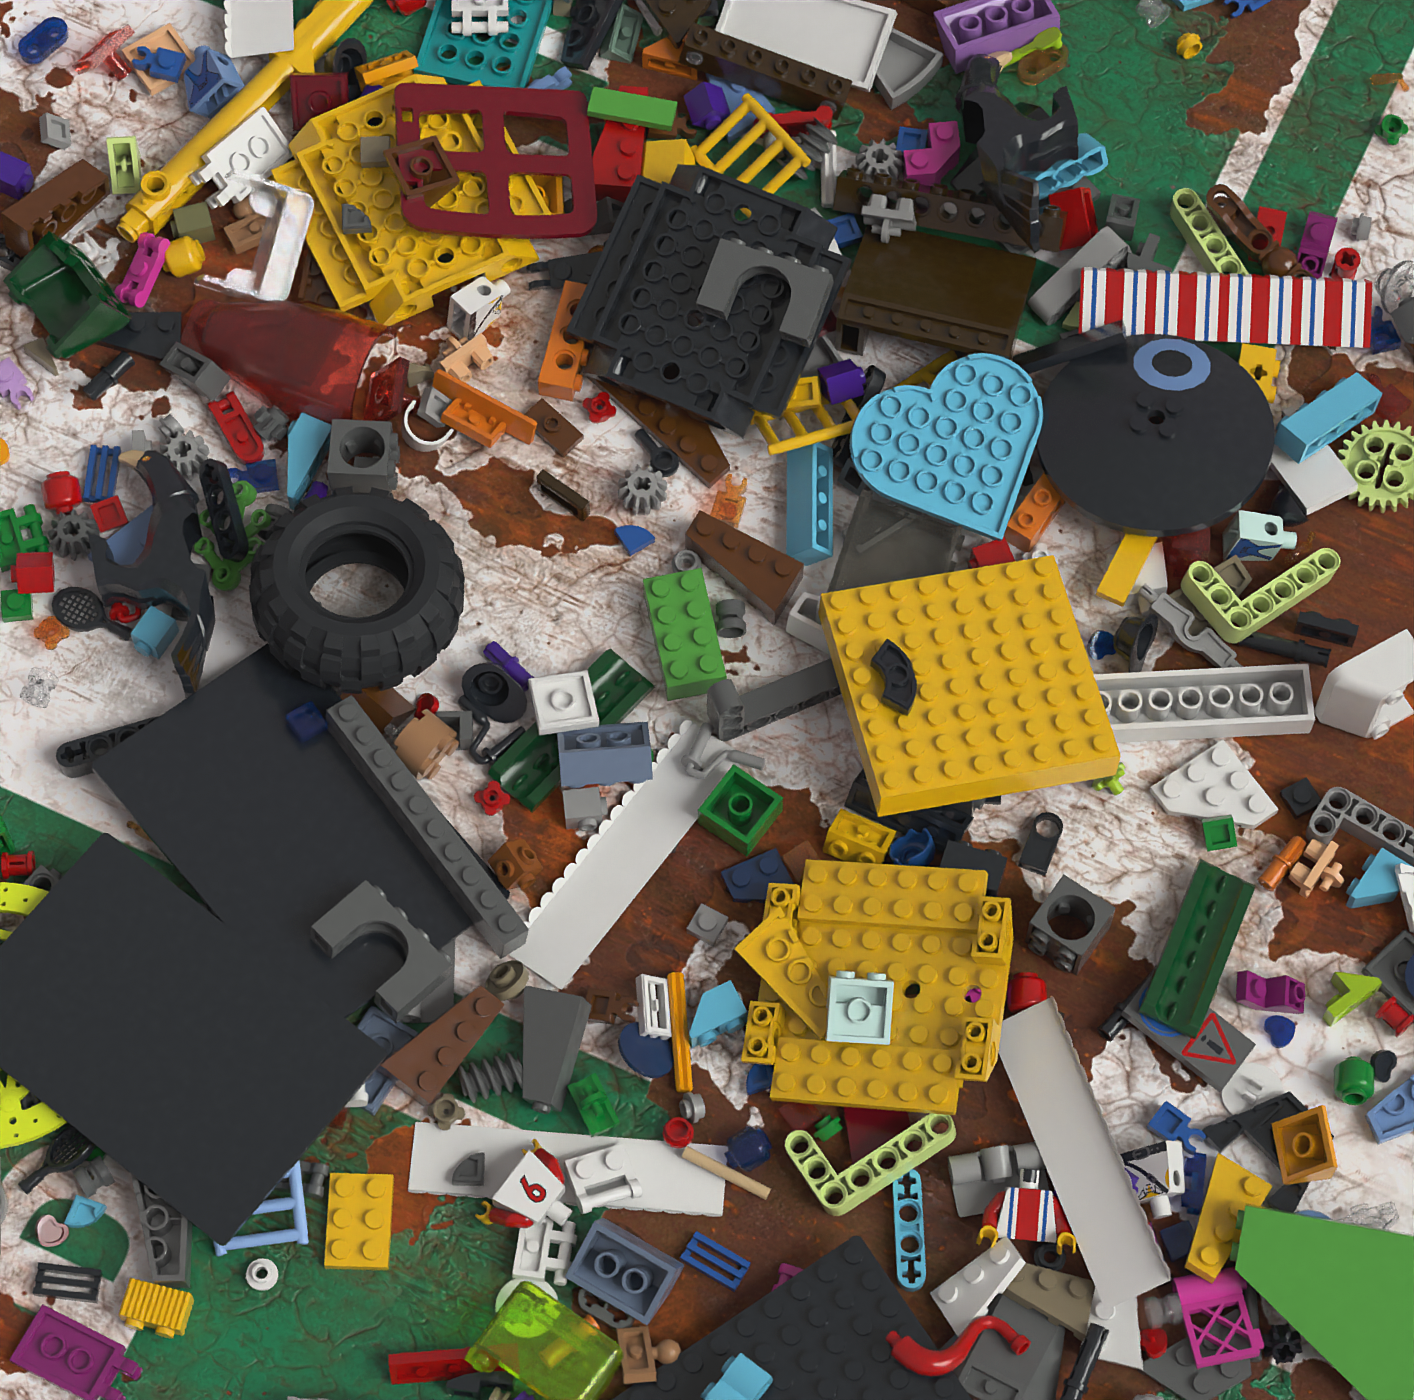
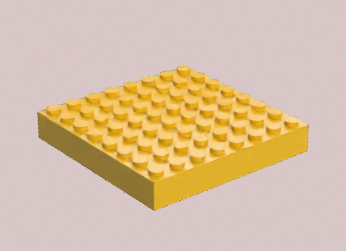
M1054 555L821 594L818 615L878 817L1116 775L1121 755ZM886 639L895 643L907 655L912 663V669L917 680L915 701L908 716L881 702L885 689L884 681L879 672L870 666L871 659Z

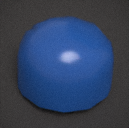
M923 828L922 833L909 829L905 836L897 838L890 845L889 857L894 865H920L927 867L934 860L936 852L931 834L926 828Z

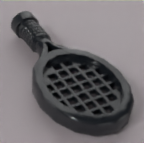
M67 587L60 590L54 596L51 603L53 614L58 622L67 629L76 632H89L98 628H106L109 632L120 636L125 641L131 638L130 633L133 629L108 619L104 604L92 591L82 587Z
M67 1127L51 1142L43 1165L39 1170H35L25 1180L20 1181L18 1185L28 1195L48 1174L64 1173L82 1164L91 1155L96 1145L74 1127Z

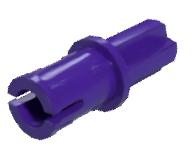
M495 641L489 643L483 651L484 655L491 662L502 665L509 672L510 677L526 692L529 689L528 679L535 677L518 663L519 659L516 656L512 657Z

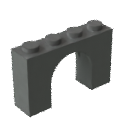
M720 238L696 305L700 312L727 320L736 294L746 280L759 274L778 276L791 288V300L779 329L781 338L810 348L834 281L832 274H829V270L822 266L813 265L811 268L802 265L800 260L791 256H785L784 259L774 256V252L764 247L753 249L747 247L746 243L742 240Z
M365 880L311 926L310 939L330 959L334 958L357 937L367 933H383L397 940L405 951L406 962L395 975L376 990L374 1001L376 1005L397 1023L450 977L451 959L442 949L437 950L430 943L429 937L422 929H415L408 922L405 912L397 906L394 908L386 900L385 893L378 886H372Z

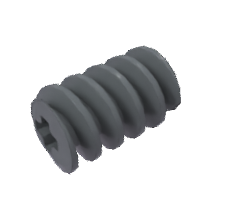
M814 116L813 119L817 125L813 126L808 123L805 125L809 134L798 133L801 143H797V145L811 159V163L807 167L801 166L793 176L804 180L808 178L804 169L811 171L816 169L812 160L817 162L823 161L819 152L827 154L831 152L827 143L838 144L835 135ZM787 150L783 151L787 159L786 161L776 159L783 167L794 158Z
M509 1052L506 1053L505 1063H502L498 1056H494L492 1066L489 1065L486 1059H482L479 1070L471 1062L469 1063L468 1073L465 1072L461 1065L457 1068L464 1098L468 1095L473 1103L477 1102L478 1092L483 1095L485 1100L489 1099L490 1089H493L497 1096H501L502 1086H505L509 1093H512L515 1082L523 1090V1069L518 1052L516 1060Z

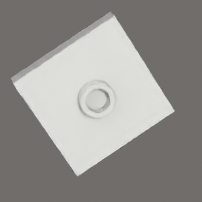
M588 670L528 679V687L539 735L599 727V718Z

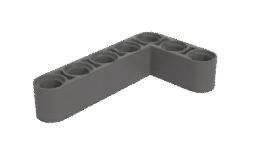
M832 659L817 663L740 696L731 679L721 680L713 684L707 690V715L719 740L723 742L732 740L841 695Z

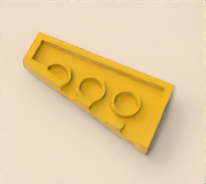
M779 906L734 949L821 1040L826 1035L828 990Z
M1218 1152L1207 1185L1205 1199L1200 1210L1199 1220L1192 1238L1185 1268L1213 1284L1231 1255L1233 1242H1239L1241 1230L1235 1229L1238 1210L1245 1211L1246 1204L1261 1206L1273 1185Z

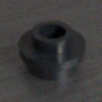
M1043 1242L1036 1248L1034 1253L1036 1266L1050 1270H1061L1066 1261V1253L1063 1247L1062 1254L1057 1253V1243ZM1051 1253L1055 1256L1056 1260L1053 1263H1048L1045 1261L1044 1255Z

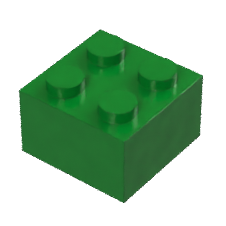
M733 764L698 809V824L747 857L783 811V797Z

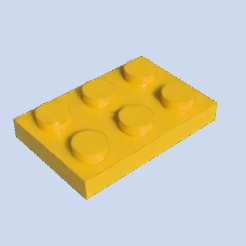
M330 1173L325 1269L389 1271L394 1175Z

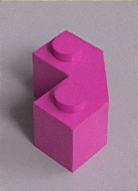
M957 121L929 123L927 134L928 148L904 150L903 179H917L920 181V184L931 186L933 183L940 184L941 179L946 173L952 170L959 162L961 145Z

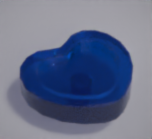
M1096 630L1088 641L1087 652L1089 657L1100 660L1105 655H1114L1116 653L1113 646L1114 636L1107 631Z
M1279 1015L1267 1018L1264 1022V1030L1270 1035L1272 1046L1284 1048L1289 1045L1295 1034L1296 1027L1294 1022Z

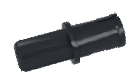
M122 350L106 367L102 366L100 368V373L83 388V392L89 399L96 400L112 384L117 385L118 379L135 365V361L127 352Z

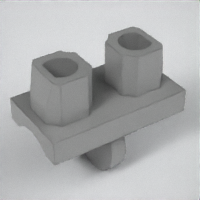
M872 194L868 205L862 207L861 215L864 216V224L872 225V233L881 234L882 243L888 244L890 235L900 237L901 229L915 231L916 219L912 199L899 198L896 210L886 209L887 197Z

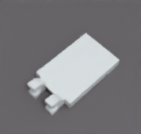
M263 106L254 111L201 156L206 164L193 172L189 178L195 186L201 182L206 183L212 178L220 190L213 193L205 201L211 209H215L218 205L220 207L224 206L230 199L234 204L242 201L272 175V169L283 165L293 155L288 147L289 142Z
M1293 406L1282 410L1284 417H1290L1296 413ZM1274 444L1270 468L1306 516L1357 491V482L1329 445H1326L1298 464Z

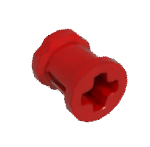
M1346 247L1337 251L1334 259L1335 263L1331 269L1333 279H1355L1357 268L1361 261V257L1356 250Z
M34 850L28 851L27 854L14 855L2 852L1 871L3 879L19 875H28L30 877L36 870Z
M1392 996L1380 1007L1374 1016L1377 1019H1383L1394 1030V1035L1399 1037L1414 1022V1015H1409L1396 1003L1397 998Z

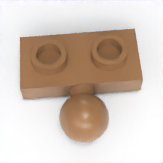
M244 198L233 206V213L239 221L223 227L225 235L236 255L289 232L287 224L276 205L256 213L254 202L248 198Z
M648 1326L616 1329L624 1384L656 1381L654 1360H658L662 1364H670L676 1361L681 1353L678 1343L671 1339L662 1340L656 1347H652Z

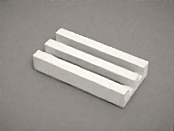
M644 974L636 977L637 1002H639V1035L646 1036L649 1034L651 1038L660 1036L662 1040H667L672 1037L668 980ZM655 984L657 985L658 999H656ZM658 1010H659V1024H660V1028H658V1020H657V1011H658Z

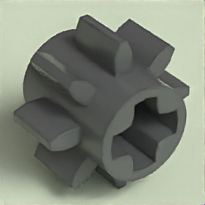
M263 405L254 414L257 422L253 427L267 441H270L272 438H277L280 441L287 434L288 426L286 423L290 419L276 405H273L271 408H266Z

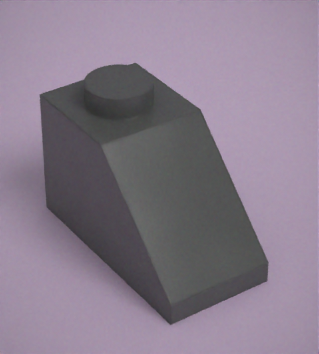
M177 341L159 364L195 392L212 401L217 398L231 379L211 359Z

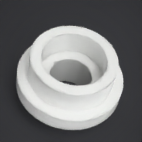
M257 1259L248 1266L246 1278L253 1289L266 1291L276 1284L278 1269L268 1259ZM260 1269L268 1271L267 1276L263 1279L256 1277Z

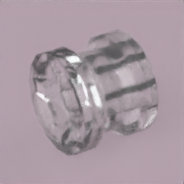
M1141 0L1136 6V12L1146 18V24L1150 28H1154L1169 17L1171 8L1167 4H1163L1161 0Z

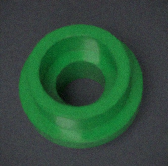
M827 1115L814 1126L817 1131L813 1134L814 1137H819L822 1142H825L843 1128L839 1123L841 1120L839 1116L832 1119L830 1115Z

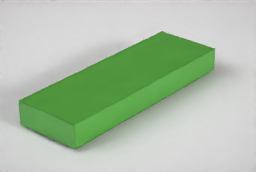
M593 87L587 116L672 131L677 102Z

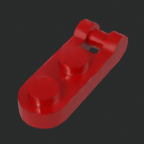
M823 105L817 108L816 111L809 112L794 110L782 114L769 113L790 137H799V132L808 135L809 132L805 125L807 123L813 126L817 125L813 116L829 130H832L833 111L828 106ZM758 118L754 120L753 127L760 121ZM767 129L759 138L763 139L769 130Z
M234 391L225 394L226 398L217 402L213 400L206 403L237 460L249 466L259 463L265 453L262 440ZM230 408L233 410L225 415L222 413Z

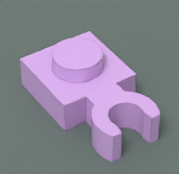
M7 357L0 362V395L4 398L10 394L13 406L20 410L22 407L18 398L20 396H27L32 402L34 396L31 389L24 386L27 383L25 376L10 357Z

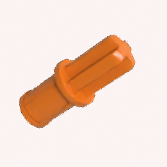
M1299 836L1292 837L1279 855L1274 854L1271 864L1258 877L1257 880L1260 885L1273 892L1282 878L1288 872L1291 873L1294 863L1306 850L1308 844Z

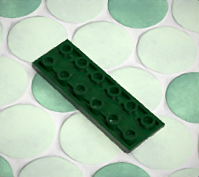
M612 649L606 650L587 669L598 713L599 725L620 724L655 688V685L632 668ZM536 722L491 766L487 773L490 778L499 782L504 790L531 813L561 784L557 733L539 735Z
M1202 859L1198 860L1138 1012L1192 1039L1197 1037L1254 893L1255 885L1231 875Z

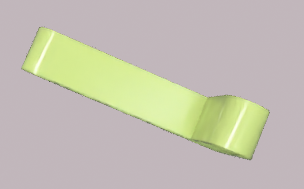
M1182 188L1176 191L1170 208L1171 219L1206 273L1209 275L1210 273L1230 272L1244 276L1248 275V271L1196 192L1189 188ZM1179 205H1187L1189 208H1182ZM1193 227H1201L1204 230L1199 231L1194 229ZM1209 249H1214L1219 253L1209 252Z
M1319 549L1242 601L1211 565L1204 561H1196L1190 565L1181 581V589L1223 640L1229 643H1238L1327 584L1340 566V557L1333 549ZM1193 577L1200 579L1202 582L1196 581ZM1276 593L1281 594L1284 598L1279 597ZM1213 600L1218 601L1221 605L1216 604ZM1254 608H1258L1262 613L1256 611ZM1232 622L1237 623L1240 627L1234 626Z
M930 1113L838 1175L811 1135L806 1131L796 1130L791 1132L785 1140V1148L791 1161L824 1210L832 1216H841L948 1146L955 1139L956 1129L950 1115ZM939 1123H945L949 1126L947 1131L942 1134H936L932 1130ZM911 1141H921L922 1146L919 1150L911 1152L906 1149ZM805 1142L809 1144L805 1152L801 1154L793 1152L794 1147L798 1143ZM886 1158L896 1160L895 1165L890 1169L880 1167L881 1162ZM822 1167L826 1169L824 1176L821 1178L813 1179L810 1177L811 1172L815 1168ZM866 1175L869 1177V1181L865 1186L858 1187L854 1185V1181L858 1176ZM833 1193H841L843 1195L842 1200L837 1204H829L827 1202L829 1196Z

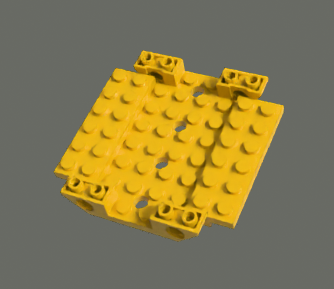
M414 74L310 119L288 144L295 160L271 170L272 176L341 313L372 300L369 303V307L381 330L434 307L432 295L480 274L491 282L539 260L529 239L445 235L420 232L411 228L402 218L400 186L390 167L362 168L361 137L390 136L391 148L397 147L393 97L395 87L400 83L447 85L444 77ZM480 80L468 84V86H483ZM402 112L403 121L412 122V112ZM480 114L422 115L419 118L420 140L436 135L444 151L480 152L484 149L482 118ZM373 117H379L383 120L378 126L367 124ZM504 126L506 149L510 153L519 154ZM456 172L460 179L459 185L430 207L453 212L488 213L486 178L480 173ZM514 174L509 176L510 208L512 214L551 215L531 175ZM342 204L354 205L357 209L364 212L370 219L373 232L343 234ZM444 253L454 256L448 263L438 261L439 256Z
M806 859L801 894L798 884L768 883L763 921L779 906L781 907L827 990L828 977L836 976V970L854 971L855 978H867L868 972L885 973L886 980L894 982L890 1045L826 1041V1035L820 1040L761 978L758 1001H750L741 1062L773 1065L775 1062L770 1090V1098L773 1101L956 1115L959 1088L963 1087V1080L987 1082L998 1059L1013 946L1011 899L986 897L988 881L986 870ZM912 984L919 985L920 992L916 997H905V990L908 986ZM974 988L980 989L981 997L978 1001L974 1003L966 1001V994L969 990Z

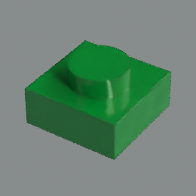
M18 589L0 591L2 620L4 623L34 620L32 593L18 594Z
M1231 814L1201 819L1207 852L1237 847L1234 821Z

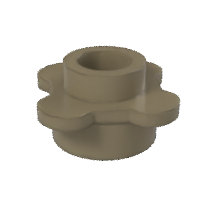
M449 1093L444 1094L434 1104L429 1105L427 1110L428 1115L437 1120L438 1127L441 1130H449L453 1122L462 1120L465 1116L464 1108L459 1107L454 1100V1096ZM445 1109H448L449 1113L444 1114L443 1111Z

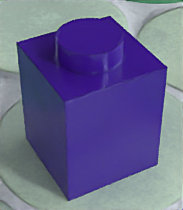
M703 81L684 95L692 124L712 131L731 114L723 89L720 86Z
M0 151V192L20 200L23 194L31 189L34 182L30 165Z
M851 359L817 369L822 395L831 405L864 395L862 385L866 383L864 371L861 367H857Z

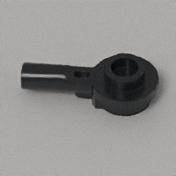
M643 428L639 429L634 436L650 454V465L653 473L660 471L662 478L674 475L679 468L677 455L671 450L665 449L664 446L658 447Z

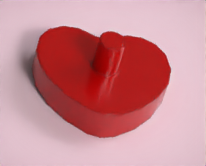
M430 693L422 694L417 699L414 717L419 720L425 716L422 711L425 709L430 710L435 715L439 708L438 699Z
M1158 1328L1140 1331L1141 1350L1146 1351L1149 1358L1156 1359L1161 1357L1168 1348L1166 1332Z

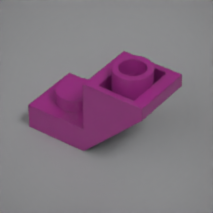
M1310 211L1297 259L1298 263L1302 265V269H1306L1318 279L1322 278L1338 218Z
M1249 970L1237 972L1236 1002L1260 1011L1291 1014L1304 1013V1000L1306 997L1304 983L1287 975L1266 979Z

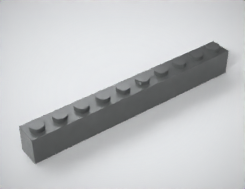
M351 695L327 709L326 728L498 957L502 959L526 944L528 927L354 697Z

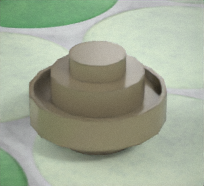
M518 960L501 963L491 971L485 982V989L500 1001L516 999L524 992L525 985L529 980V972L523 963Z

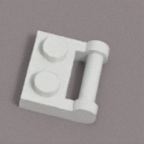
M624 1143L568 1159L563 1163L581 1214L591 1212L594 1207L627 1197L635 1199L642 1196L641 1185L635 1176ZM623 1178L626 1184L590 1196L585 1192L587 1189Z

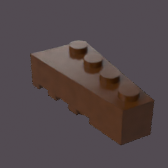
M81 159L1 212L6 246L24 258L49 231L62 238L110 194L109 177L86 160Z

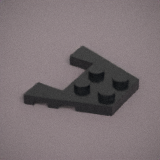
M1289 1091L1258 1104L1243 1113L1232 1115L1215 1125L1211 1124L1202 1131L1206 1135L1205 1139L1220 1154L1244 1133L1280 1170L1271 1123L1307 1111L1308 1109ZM1310 1182L1284 1184L1268 1199L1267 1203L1273 1209L1295 1212Z

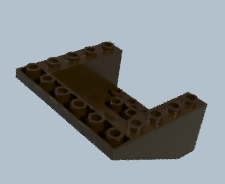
M867 225L837 315L836 350L863 356L869 331H874L970 354H994L1012 361L1037 258L924 232L902 229L901 236L890 235V240L887 244L881 242V234L871 232L872 225Z

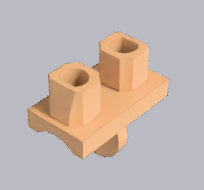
M482 333L470 341L465 336L459 341L453 336L446 339L448 349L442 352L445 359L440 362V366L444 372L467 383L472 378V372L467 368L470 364L474 362L481 370H485L493 364V356L487 348V339Z
M1315 839L1311 840L1303 856L1315 862L1316 865L1311 870L1302 863L1297 862L1288 877L1297 886L1301 887L1299 892L1301 896L1307 899L1320 878L1323 881L1319 888L1325 892L1328 891L1330 886L1341 887L1344 882L1343 877L1339 874L1342 865L1335 862L1331 868L1327 867L1335 856V851L1339 847L1338 844L1330 841L1327 846Z

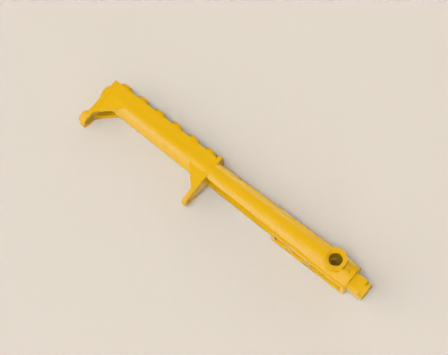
M319 0L314 6L312 13L306 19L302 18L296 24L294 29V50L268 53L269 62L159 171H150L142 177L141 189L126 204L127 213L120 219V223L117 225L120 235L131 243L138 241L140 234L143 232L156 235L174 216L173 209L183 207L205 184L201 182L195 186L189 178L193 172L206 164L201 156L258 108L264 106L268 112L290 89L289 75L291 73H315L314 64L374 0Z

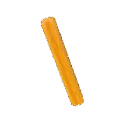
M672 972L667 975L675 1085L677 1092L684 1093L690 1092L693 1089L685 984L682 972Z

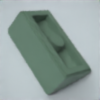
M621 4L602 41L599 57L631 63L644 17L643 14Z

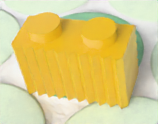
M130 1278L118 1315L122 1321H125L124 1326L130 1329L142 1331L145 1326L156 1329L155 1334L161 1337L173 1339L174 1334L184 1335L194 1298L189 1292Z

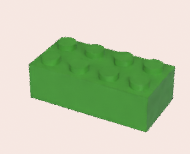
M702 568L643 579V594L667 701L707 694V690L713 684L727 679Z

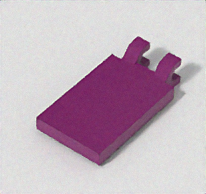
M43 1304L10 1358L12 1364L82 1400H97L98 1398L103 1400H126L122 1392L111 1387V1384L119 1371L137 1381L143 1370L139 1367L138 1363L123 1356L126 1351L124 1345Z

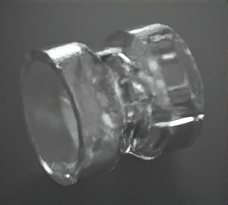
M36 667L31 668L27 676L29 682L22 688L19 696L30 705L47 708L51 700L49 694L51 690L56 688L59 679L47 670Z
M1177 1292L1167 1293L1164 1298L1159 1299L1155 1296L1144 1298L1146 1318L1151 1330L1161 1328L1166 1323L1172 1325L1183 1324V1311Z

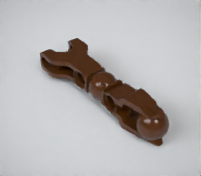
M1217 184L1209 189L1206 195V209L1221 232L1233 240L1248 256L1257 260L1258 265L1262 266V271L1265 275H1276L1281 278L1283 276H1295L1299 279L1301 277H1314L1309 271L1302 269V265L1298 263V259L1293 251L1279 246L1277 240L1273 241L1270 232L1228 186ZM1219 193H1220V194H1224V195L1227 196V197H1225V196H1218V197L1214 198V196H1215L1216 194H1219ZM1261 239L1266 241L1268 245L1266 248L1258 250L1252 246V243L1255 240ZM1328 346L1329 349L1336 351V347Z

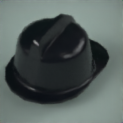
M346 38L337 47H333L325 57V73L348 72L349 102L358 99L361 95L354 67L367 63L365 47L355 38Z
M1150 614L1145 619L1126 617L1114 635V649L1119 656L1129 662L1128 673L1141 672L1147 652L1157 633L1158 617L1155 614Z
M493 662L479 663L467 669L463 675L461 683L463 693L494 721L504 724L512 723L520 719L527 708L526 694L502 665Z

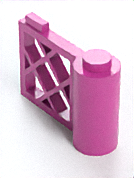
M1235 1266L1222 1268L1213 1284L1196 1274L1172 1278L1174 1299L1182 1316L1197 1369L1260 1355L1259 1349L1264 1348L1260 1329H1253L1242 1293L1243 1290H1247V1283L1235 1270ZM1238 1305L1240 1317L1235 1324L1220 1316L1225 1307ZM1201 1312L1210 1317L1211 1320L1203 1330L1192 1324L1190 1314ZM1215 1321L1231 1329L1224 1342L1208 1333ZM1242 1322H1243L1244 1329L1240 1327V1324H1241ZM1236 1332L1248 1339L1250 1348L1237 1350L1228 1343ZM1195 1333L1200 1336L1198 1340L1196 1339ZM1204 1339L1220 1347L1216 1355L1201 1357L1199 1346Z

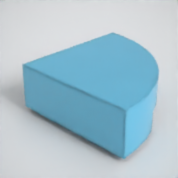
M76 1194L64 1224L71 1228L89 1226L104 1214L107 1207L104 1204Z

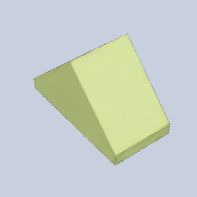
M136 136L107 137L112 193H137L141 189V155Z

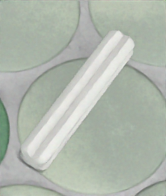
M830 130L836 137V132L834 130ZM827 143L831 152L829 154L821 152V157L823 158L821 162V205L823 208H833L837 185L836 145Z

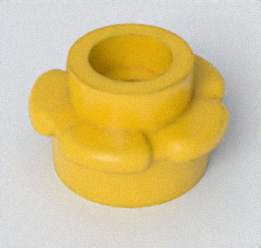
M1195 33L1183 34L1177 40L1176 53L1182 55L1185 59L1196 56L1203 46L1200 42V36Z

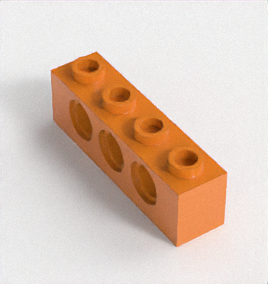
M565 280L538 379L539 395L573 402L575 392L581 391L584 376L580 373L582 366H586L589 361L590 349H587L588 342L567 334L566 330L587 284ZM569 339L578 340L574 344H569L566 341ZM563 364H568L571 366L568 369L559 368V366Z
M1044 472L1010 518L1004 533L1006 541L1024 553L1031 552L1066 502L1053 488Z

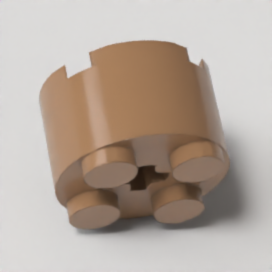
M425 709L422 711L425 716L420 720L414 717L398 735L394 745L398 747L395 753L417 779L426 777L431 780L441 768L438 763L446 755H452L460 742L456 740V731L430 710Z

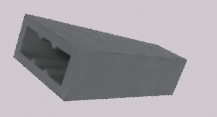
M525 985L523 1011V1099L531 1104V1109L543 1114H549L550 1110L561 1112L592 1005L582 996Z

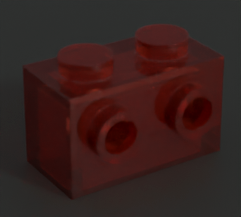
M1210 527L1188 534L1172 536L1171 548H1169L1168 565L1173 566V577H1181L1183 579L1190 565L1196 561L1207 563L1210 553Z

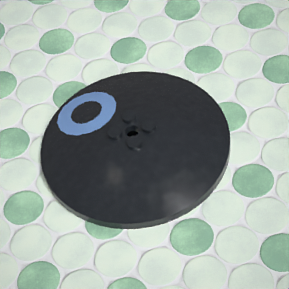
M1167 334L1126 336L1124 343L1070 361L1055 376L1042 398L1043 421L1036 445L1041 466L1049 482L1062 499L1083 516L1100 525L1127 534L1153 537L1177 536L1196 532L1223 521L1242 508L1253 497L1267 475L1272 460L1274 448L1273 416L1269 403L1257 382L1240 364L1225 353L1189 338ZM1157 416L1162 418L1164 422L1153 424L1148 419Z

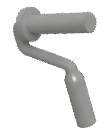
M706 722L702 724L689 755H684L681 759V763L686 767V772L690 776L699 779L706 778L725 758L758 770H763L765 765L764 758L738 750H725L704 771H699L702 766L700 761L701 755L714 729L711 724Z

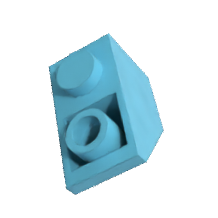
M1381 848L1377 856L1370 854L1362 867L1365 874L1361 880L1355 877L1346 891L1350 895L1346 906L1352 909L1393 901L1400 891L1395 873V865L1400 863L1411 865L1384 848Z
M731 980L702 994L689 1032V1044L692 1048L700 1045V1047L707 1046L717 1039L716 1036L726 1031L734 1033L745 1025L744 1022H747L748 1012Z

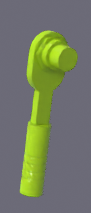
M1050 27L1036 35L1033 42L1020 49L1017 48L1011 51L1012 60L1005 67L1017 62L1023 56L1036 49L1045 50L1052 47L1057 50L1063 45L1061 31L1057 27Z

